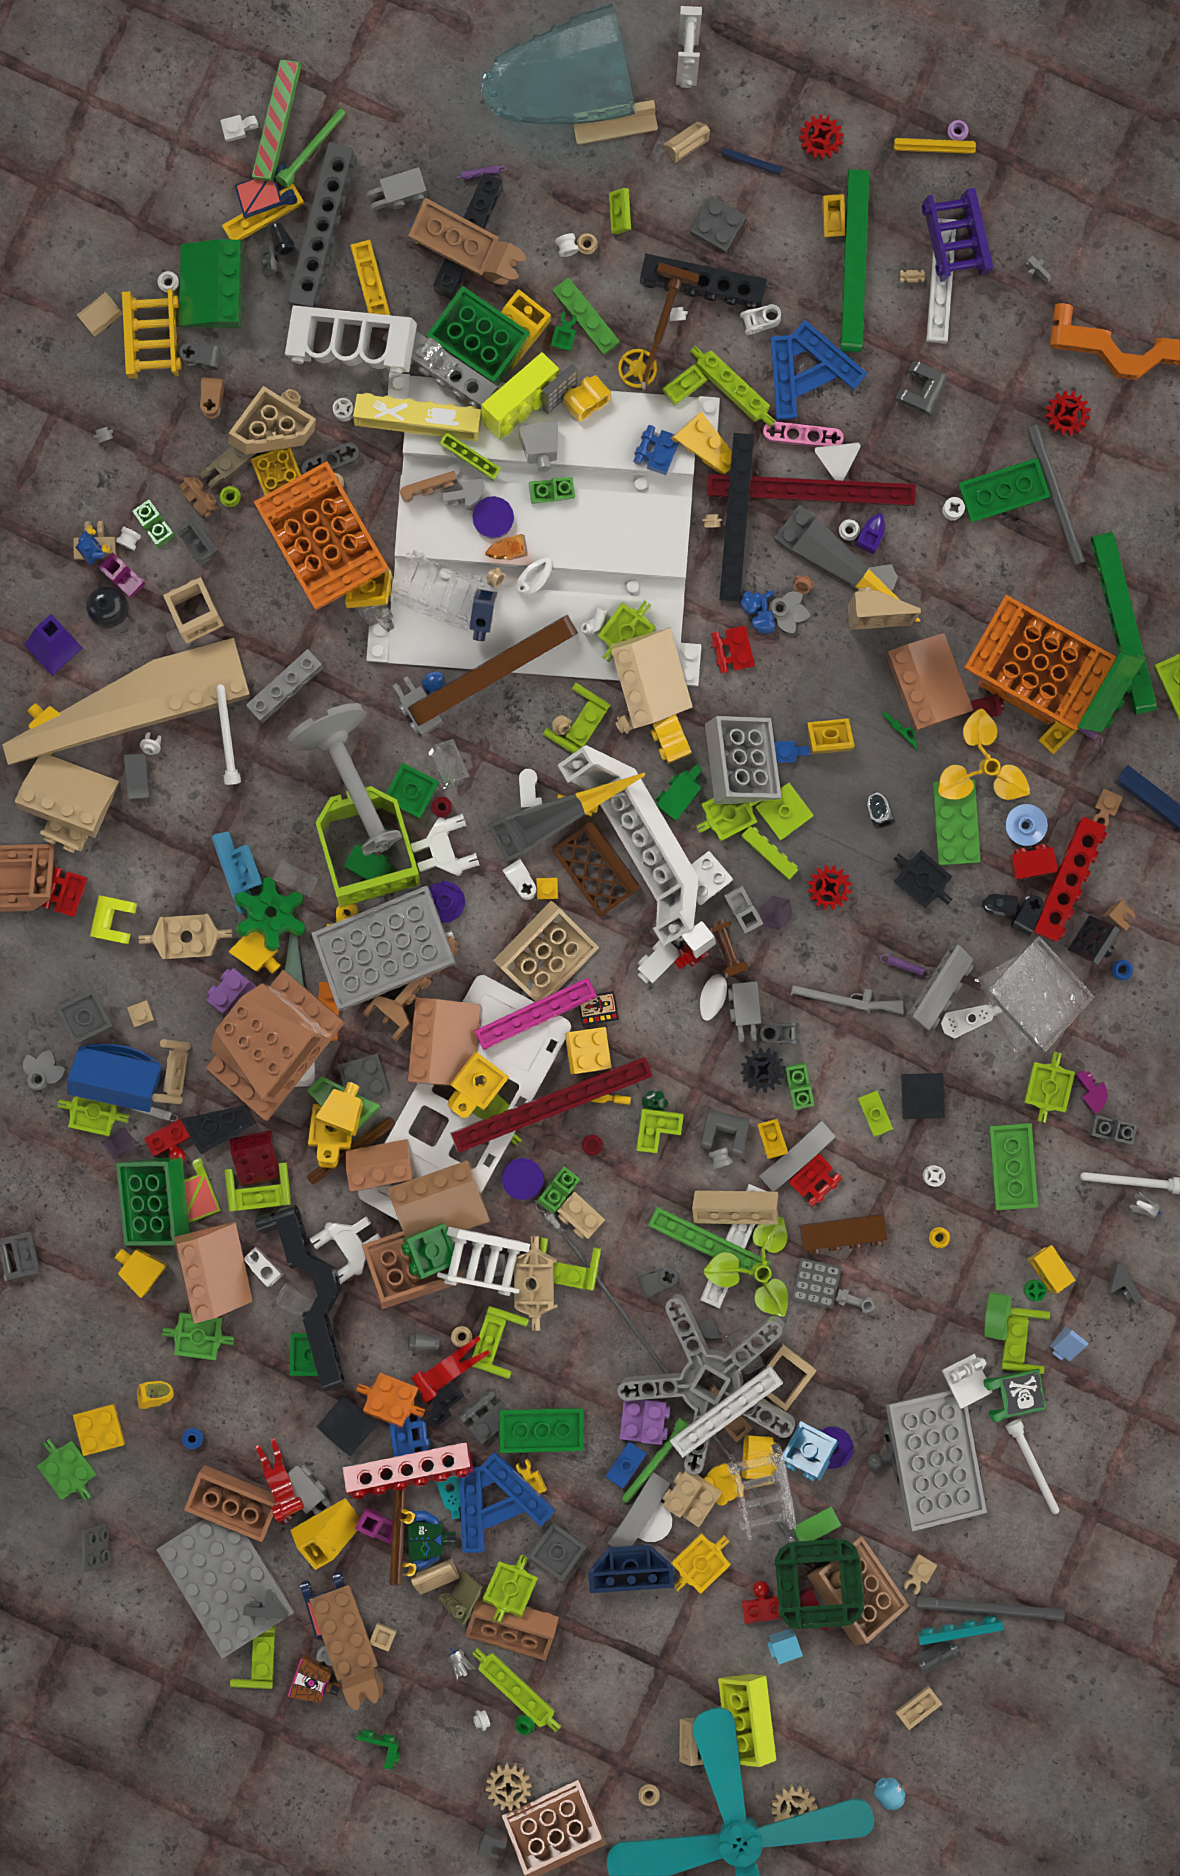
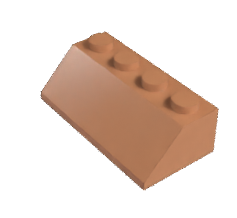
M203 1465L198 1473L184 1511L263 1542L274 1517L271 1507L275 1505L272 1492Z
M480 1594L474 1604L465 1637L546 1661L559 1617L526 1606L521 1618L511 1613H504L501 1623L498 1624L497 1620L496 1622L492 1621L497 1609L492 1605L482 1602L485 1594Z

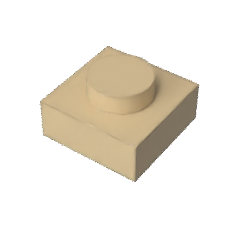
M148 1000L127 1008L134 1027L155 1020Z
M377 1622L370 1639L371 1645L389 1651L397 1630Z

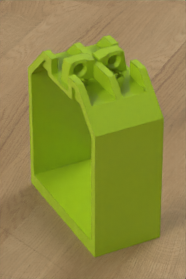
M372 786L365 789L375 810L383 808L396 816L411 868L339 888L323 834L330 822L359 814L348 791H346L347 799L342 800L341 795L330 797L315 823L339 908L420 885L419 872L398 801Z

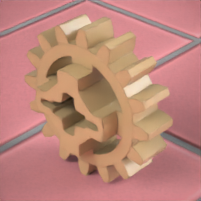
M506 1762L505 1768L497 1765L498 1771L491 1770L490 1773L493 1778L487 1777V1783L491 1784L486 1786V1791L491 1792L488 1795V1799L494 1798L493 1805L501 1804V1810L508 1806L509 1811H512L513 1805L519 1809L520 1802L525 1804L527 1802L525 1795H531V1791L527 1789L532 1787V1782H527L530 1775H523L524 1767L518 1770L517 1763H514L513 1767H509V1763ZM504 1774L503 1779H502L501 1781H497V1783H495L496 1780H497L501 1775ZM512 1774L518 1776L520 1779H516L512 1776ZM506 1783H510L511 1790H507ZM517 1792H521V1794L514 1799V1795ZM498 1794L503 1795L506 1799L501 1798Z
M791 1784L790 1790L782 1787V1794L776 1792L775 1795L778 1800H772V1805L776 1808H772L771 1812L772 1814H777L774 1817V1821L777 1822L797 1815L794 1810H791L790 1802L798 1809L799 1815L803 1814L807 1807L808 1812L817 1809V1804L812 1803L815 1797L814 1795L809 1796L810 1792L808 1789L803 1792L801 1785L794 1789ZM785 1800V1807L780 1811L781 1804Z

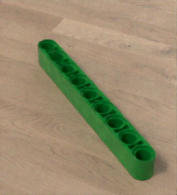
M848 169L840 341V350L842 352H862L869 170Z
M1112 531L1091 536V546L1117 650L1119 652L1123 645L1145 657L1115 536ZM1146 664L1141 674L1138 675L1136 673L1132 681L1135 684L1130 693H1128L1135 715L1156 711L1157 709Z

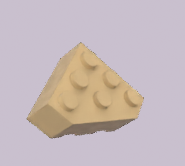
M263 386L230 430L228 444L246 455L303 446L315 430L316 419Z

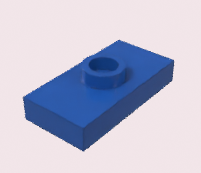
M629 1441L606 1474V1477L621 1488H624L647 1453Z

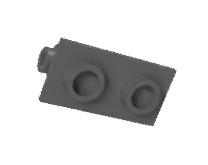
M947 1640L937 1643L914 1657L923 1674L926 1675L961 1656V1653L954 1640Z

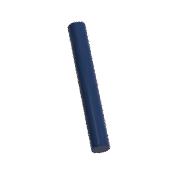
M725 147L722 151V156L777 175L781 174L783 167Z

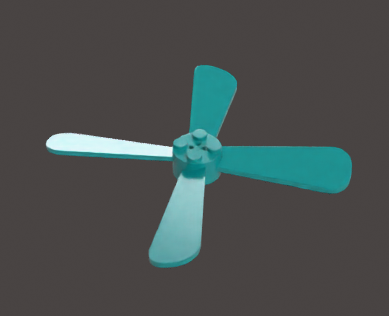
M714 1707L701 1712L695 1718L693 1735L724 1821L719 1832L716 1834L618 1842L608 1852L607 1868L609 1876H670L723 1858L728 1864L735 1866L736 1876H761L756 1860L759 1858L762 1848L863 1837L872 1831L874 1815L869 1803L859 1798H852L760 1827L753 1818L746 1816L735 1719L728 1709Z

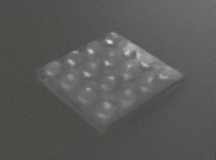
M1040 936L1035 937L986 991L1041 1053L1046 1052L1095 997Z

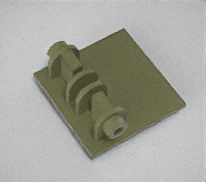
M462 1571L452 1595L448 1593L440 1594L439 1603L464 1626L467 1619L471 1616V1610L480 1596L482 1586L465 1571Z

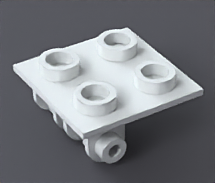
M710 851L691 864L699 877L696 899L699 905L704 904L733 881V878Z
M975 1354L942 1370L960 1409L992 1393V1390H987L983 1383V1380L986 1379L983 1373L986 1361L984 1358H976Z

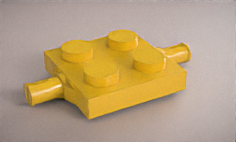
M701 1532L671 1561L681 1576L674 1583V1588L679 1592L688 1583L701 1594L731 1565L721 1551L730 1542L728 1538L723 1535L717 1543H713Z

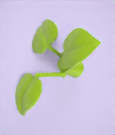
M778 1217V1225L758 1224L754 1229L753 1242L757 1246L762 1247V1263H756L751 1270L738 1268V1258L729 1252L717 1254L704 1268V1274L708 1280L720 1287L736 1285L739 1282L738 1272L752 1275L764 1285L755 1292L754 1301L756 1306L765 1313L781 1317L785 1316L788 1308V1291L785 1284L777 1278L771 1279L768 1282L772 1273L770 1268L766 1266L765 1249L771 1253H776L785 1247L788 1236L784 1218Z

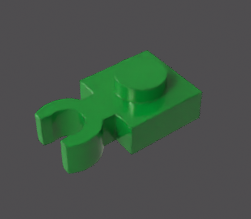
M563 312L560 317L562 327L555 326L551 347L572 351L576 330H572L571 327L575 325L577 316L573 315L572 320L567 322L565 320L566 313Z

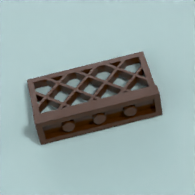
M594 820L585 824L581 829L552 849L599 917H602L642 888ZM583 832L589 837L588 847L577 845L578 836ZM574 839V844H568ZM564 846L573 847L571 859L563 858L558 850ZM576 847L587 849L586 861L574 859ZM590 850L599 851L601 854L600 864L589 862ZM574 862L585 864L583 876L575 875L573 872ZM588 864L600 866L598 878L586 876ZM602 867L611 868L613 871L612 881L601 879ZM586 879L597 881L595 893L588 892L585 889ZM600 881L612 883L610 895L598 893ZM614 885H623L628 893L622 897L613 896ZM598 896L609 898L608 907L602 911L597 906Z

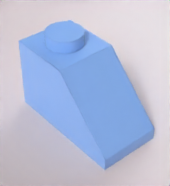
M1064 1327L1050 1347L1054 1349L1052 1354L1061 1361L1064 1358L1071 1361L1089 1343L1071 1329Z

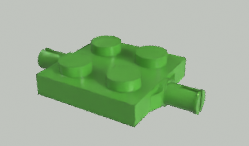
M180 1312L176 1329L163 1327L162 1330L164 1331L162 1336L174 1337V1355L217 1360L218 1348L221 1344L232 1346L234 1344V1336L222 1335L221 1317L194 1324L190 1313Z
M49 1438L43 1445L50 1454L37 1467L61 1500L69 1494L78 1491L85 1502L92 1496L85 1488V1485L97 1473L73 1440L63 1447L56 1448Z

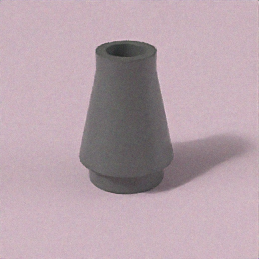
M418 1332L409 1334L408 1350L413 1351V1353L439 1349V1337H432Z

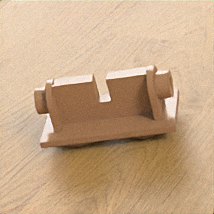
M194 477L183 479L185 482L179 486L181 488L180 491L189 502H192L195 498L197 499L193 507L201 516L208 518L211 516L212 510L220 509L214 496L206 492L199 479Z

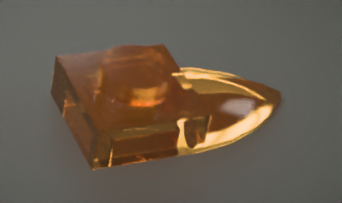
M519 534L501 539L491 545L485 552V555L499 560H513L528 556L525 535Z

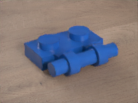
M648 425L646 431L642 433L640 446L634 452L635 458L633 462L640 465L644 459L648 461L647 469L667 475L679 442H674L670 439L675 434L661 430L659 437L655 436L654 431L656 428ZM649 443L655 445L652 452L647 451Z
M409 1415L402 1428L389 1423L394 1457L415 1453V1447H421V1452L430 1450L429 1445L431 1441L427 1436L426 1429L428 1423L424 1422L421 1417L416 1415V1421H410ZM413 1428H418V1440H413Z

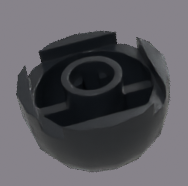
M103 586L97 588L87 599L86 610L88 617L95 625L101 628H114L122 624L128 615L129 605L126 597L121 591L113 587Z

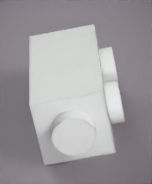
M659 940L652 948L654 952L649 957L645 955L638 962L640 965L637 969L640 972L638 976L646 984L649 981L653 984L681 955L671 942L663 946Z

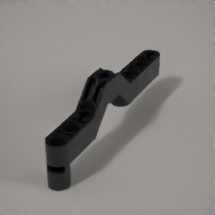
M296 1204L278 1209L277 1215L271 1211L256 1216L255 1223L260 1234L278 1229L289 1267L291 1269L299 1267L312 1275L317 1297L310 1310L303 1312L302 1317L323 1391L327 1392L346 1386L344 1370L328 1316L342 1290L337 1268L311 1254L302 1217Z

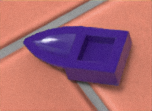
M881 513L867 521L855 544L871 554L876 552L885 530V522Z

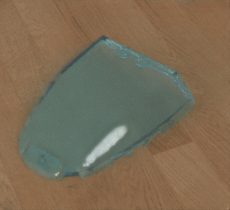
M613 4L601 6L570 17L569 22L563 25H552L549 31L541 35L536 33L533 35L532 40L523 45L518 43L495 59V64L489 72H485L482 80V93L489 109L494 114L507 120L552 125L594 123L634 115L636 113L635 101L623 40Z

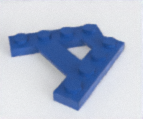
M806 320L801 323L792 335L770 337L776 420L797 419V397L836 378H839L854 391L868 374ZM807 351L820 362V364L794 376V356Z
M496 1451L493 1452L482 1466H473L474 1472L460 1478L463 1553L484 1552V1530L523 1512H526L541 1527L556 1511ZM495 1482L510 1496L483 1508V1487Z

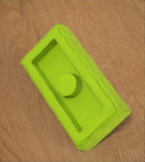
M621 188L610 192L611 234L617 235L631 230L629 189Z
M694 364L662 388V391L672 404L676 406L705 384L707 378Z
M877 1090L857 1098L873 1137L893 1129Z

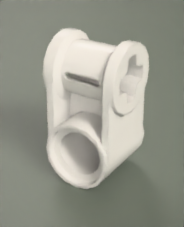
M772 304L742 312L740 317L743 318L745 323V334L752 335L778 326L781 321L780 308ZM773 312L777 315V318L769 320L766 315Z
M520 859L503 869L507 879L522 899L531 900L536 896V886ZM523 886H532L533 888L530 889L531 894L522 893L524 891Z

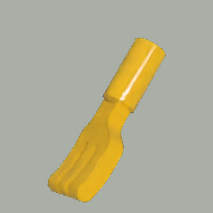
M607 1094L591 1102L606 1103L607 1101H613L618 1104L630 1105L631 1097Z

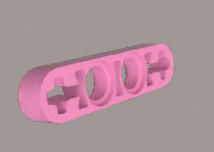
M775 422L771 427L766 424L763 429V436L767 441L783 444L823 447L841 445L844 439L843 433L836 428ZM775 427V431L781 432L782 428H785L784 438H780V433H775L774 437H771L770 433L766 430ZM796 429L799 433L798 438L793 440L788 438L787 431ZM811 431L817 432L819 434L818 441H810L808 433ZM823 432H826L825 437H832V434H836V438H840L835 444L832 443L831 439H825V443H821Z

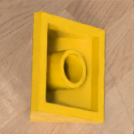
M849 718L807 722L810 755L852 751L854 749Z

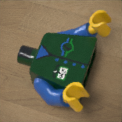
M402 1509L401 1512L407 1514V1517L400 1519V1521L408 1524L409 1562H412L402 1564V1567H409V1571L403 1575L412 1576L415 1572L426 1569L437 1562L444 1553V1545H455L456 1532H443V1522H439L438 1517L427 1511Z

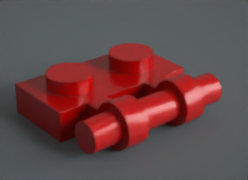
M746 625L725 630V639L720 638L719 631L711 633L713 640L711 645L712 648H715L717 657L715 662L716 666H719L720 674L728 672L727 664H733L734 671L755 667ZM728 645L730 657H725L723 646Z
M54 867L51 898L41 906L49 909L53 901L56 902L54 911L75 917L88 878L67 871L65 879L60 878L62 869ZM58 883L62 884L59 897L54 895Z
M818 1153L788 1182L802 1197L810 1192L813 1196L807 1202L814 1207L818 1202L821 1203L825 1199L824 1196L831 1189L834 1190L838 1186L837 1183L843 1178L838 1173L831 1178L827 1173L833 1167ZM823 1178L826 1183L817 1191L814 1186Z

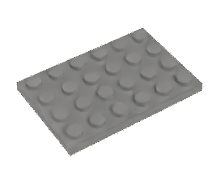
M427 885L311 933L339 1011L456 964Z
M951 1389L886 1404L908 1531H916L987 1513L968 1406L960 1409Z
M203 1519L156 1549L222 1659L284 1620L243 1615V1608L245 1605L250 1604V1601H260L265 1606L267 1590H272L289 1612L288 1616L295 1612L248 1536Z

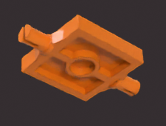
M379 1373L376 1382L371 1388L359 1383L356 1392L367 1395V1402L363 1413L400 1428L403 1427L406 1418L411 1413L422 1418L426 1410L414 1405V1399L419 1390L418 1387L383 1373Z

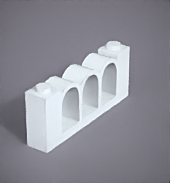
M293 305L285 355L291 359V362L303 364L304 361L311 362V358L321 363H329L338 358L343 364L348 366H356L365 361L373 368H387L390 370V373L401 375L402 372H409L417 323L409 317ZM317 321L334 323L329 348L323 353L316 354L313 345ZM345 324L361 326L356 352L350 356H342L341 344ZM372 327L389 329L385 353L378 359H369L368 350Z

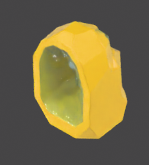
M163 1381L139 1384L137 1389L138 1407L140 1409H148L169 1402L174 1395L173 1388Z

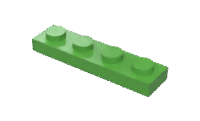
M569 277L552 290L572 317L573 315L577 316L576 322L603 356L620 343L619 339Z

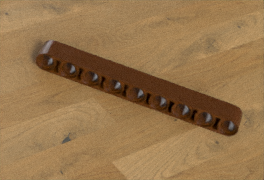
M566 615L408 707V710L417 726H420L578 634V631L570 617Z

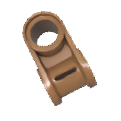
M205 377L201 379L200 408L207 419H216L221 414L224 393L223 379ZM210 405H213L214 407L211 408V411H208L207 408H210Z

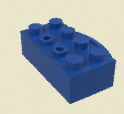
M90 1044L80 1046L67 1079L68 1095L150 1113L153 1105L152 1095L157 1093L161 1081V1064L148 1054L123 1045Z

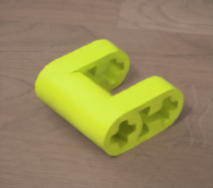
M99 895L90 936L129 944L131 934L110 929L115 910L135 914L137 903Z

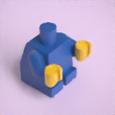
M88 526L86 531L81 534L78 539L79 543L75 547L89 565H92L95 561L111 552L107 544L101 546L93 535H95L96 531L92 526Z

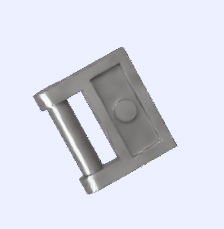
M32 1231L0 1239V1257L4 1270V1281L41 1272ZM8 1243L12 1245L17 1267L16 1272L12 1271L6 1245Z

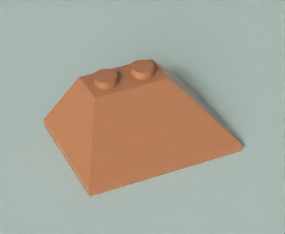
M54 844L0 845V912L33 911L50 900Z

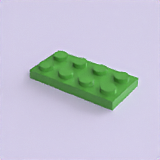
M972 779L974 784L972 792L961 799H947L940 796L938 793L939 782L932 783L939 865L981 862L975 779Z
M1032 1123L989 1126L995 1210L1038 1207Z

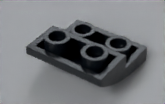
M943 1073L901 1074L902 1119L945 1118Z
M343 1395L316 1427L347 1455L351 1456L377 1426V1423L368 1414L363 1413V1410L346 1395Z

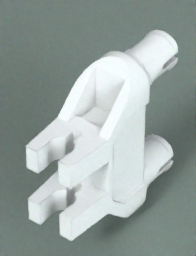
M463 814L446 820L442 817L438 818L426 839L411 844L414 853L430 848L433 856L431 859L417 863L420 872L438 867L459 876L464 870L480 866L478 860L470 862L478 859L476 853L460 859L455 858L448 837L449 831L466 827Z
M367 1216L354 1225L328 1222L325 1224L324 1230L310 1238L311 1243L320 1239L319 1242L313 1245L316 1249H319V1247L331 1239L336 1241L348 1259V1264L337 1271L339 1276L343 1274L339 1278L341 1284L353 1275H361L363 1273L366 1258L362 1244L381 1238L378 1233L365 1242L360 1238L357 1232L371 1224Z

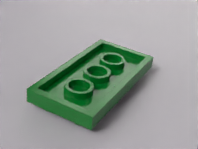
M1038 458L958 483L970 524L1050 498Z
M499 1409V1452L583 1451L584 1409Z

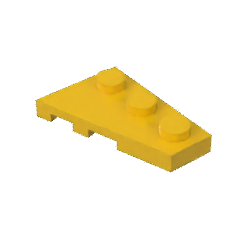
M702 411L698 412L670 438L674 442H679L686 447L685 449L690 453L696 454L704 463L721 475L730 470L732 451Z

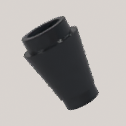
M280 222L272 224L270 230L274 250L279 255L291 253L294 249L293 240Z

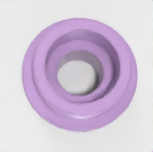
M961 120L953 121L948 127V136L952 140H964L968 135L967 124ZM960 129L961 134H956L954 130Z

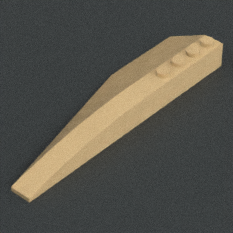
M234 638L154 659L59 712L60 716L16 736L2 744L8 765L219 707L216 687L219 684L225 687L227 704L251 698Z

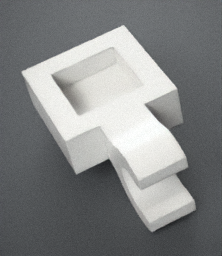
M241 115L220 120L226 142L245 138V131L259 128L255 116H249L242 120Z

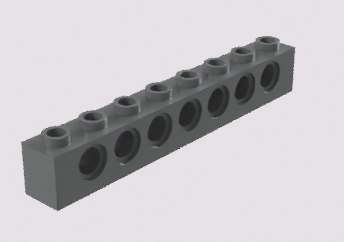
M328 143L288 299L290 307L294 305L315 308L320 305V288L324 287L326 282L325 268L329 267L331 262L330 248H334L336 243V235L334 233L336 227L339 228L341 223L340 209L345 207L347 196L344 194L346 188L350 187L352 176L349 175L350 170L355 167L357 156L354 155L353 148ZM337 165L344 167L340 172H335L333 169ZM331 185L339 186L335 192H330L328 189ZM326 205L334 206L330 212L323 210ZM322 224L329 226L324 232L318 230ZM317 244L324 246L319 252L313 250ZM311 264H317L319 266L318 269L313 272L309 271L308 267ZM306 284L313 285L311 291H304L303 287Z

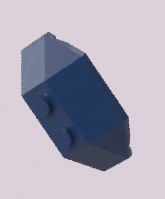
M650 1544L608 1547L588 1571L590 1593L674 1588L673 1565Z

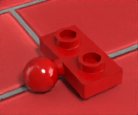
M178 1119L145 1137L144 1140L153 1157L169 1150V1158L182 1157V1161H184L185 1152L181 1148H177L176 1145L191 1137L181 1119Z
M763 1580L755 1582L753 1593L758 1599L742 1601L745 1624L781 1619L778 1612V1596L766 1597L769 1593L768 1583Z

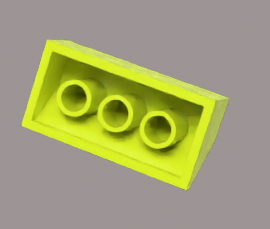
M747 1674L719 1678L721 1707L728 1709L735 1719L740 1765L761 1767L776 1761L766 1675Z

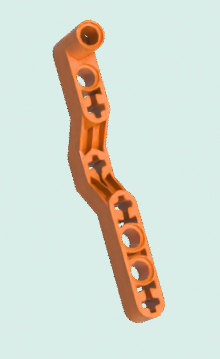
M1065 303L1055 304L1053 323H1056V326H1053L1051 330L1049 345L1051 348L1098 354L1116 378L1138 380L1159 363L1180 366V340L1156 338L1154 347L1143 356L1122 353L1111 339V331L1071 325L1073 306Z

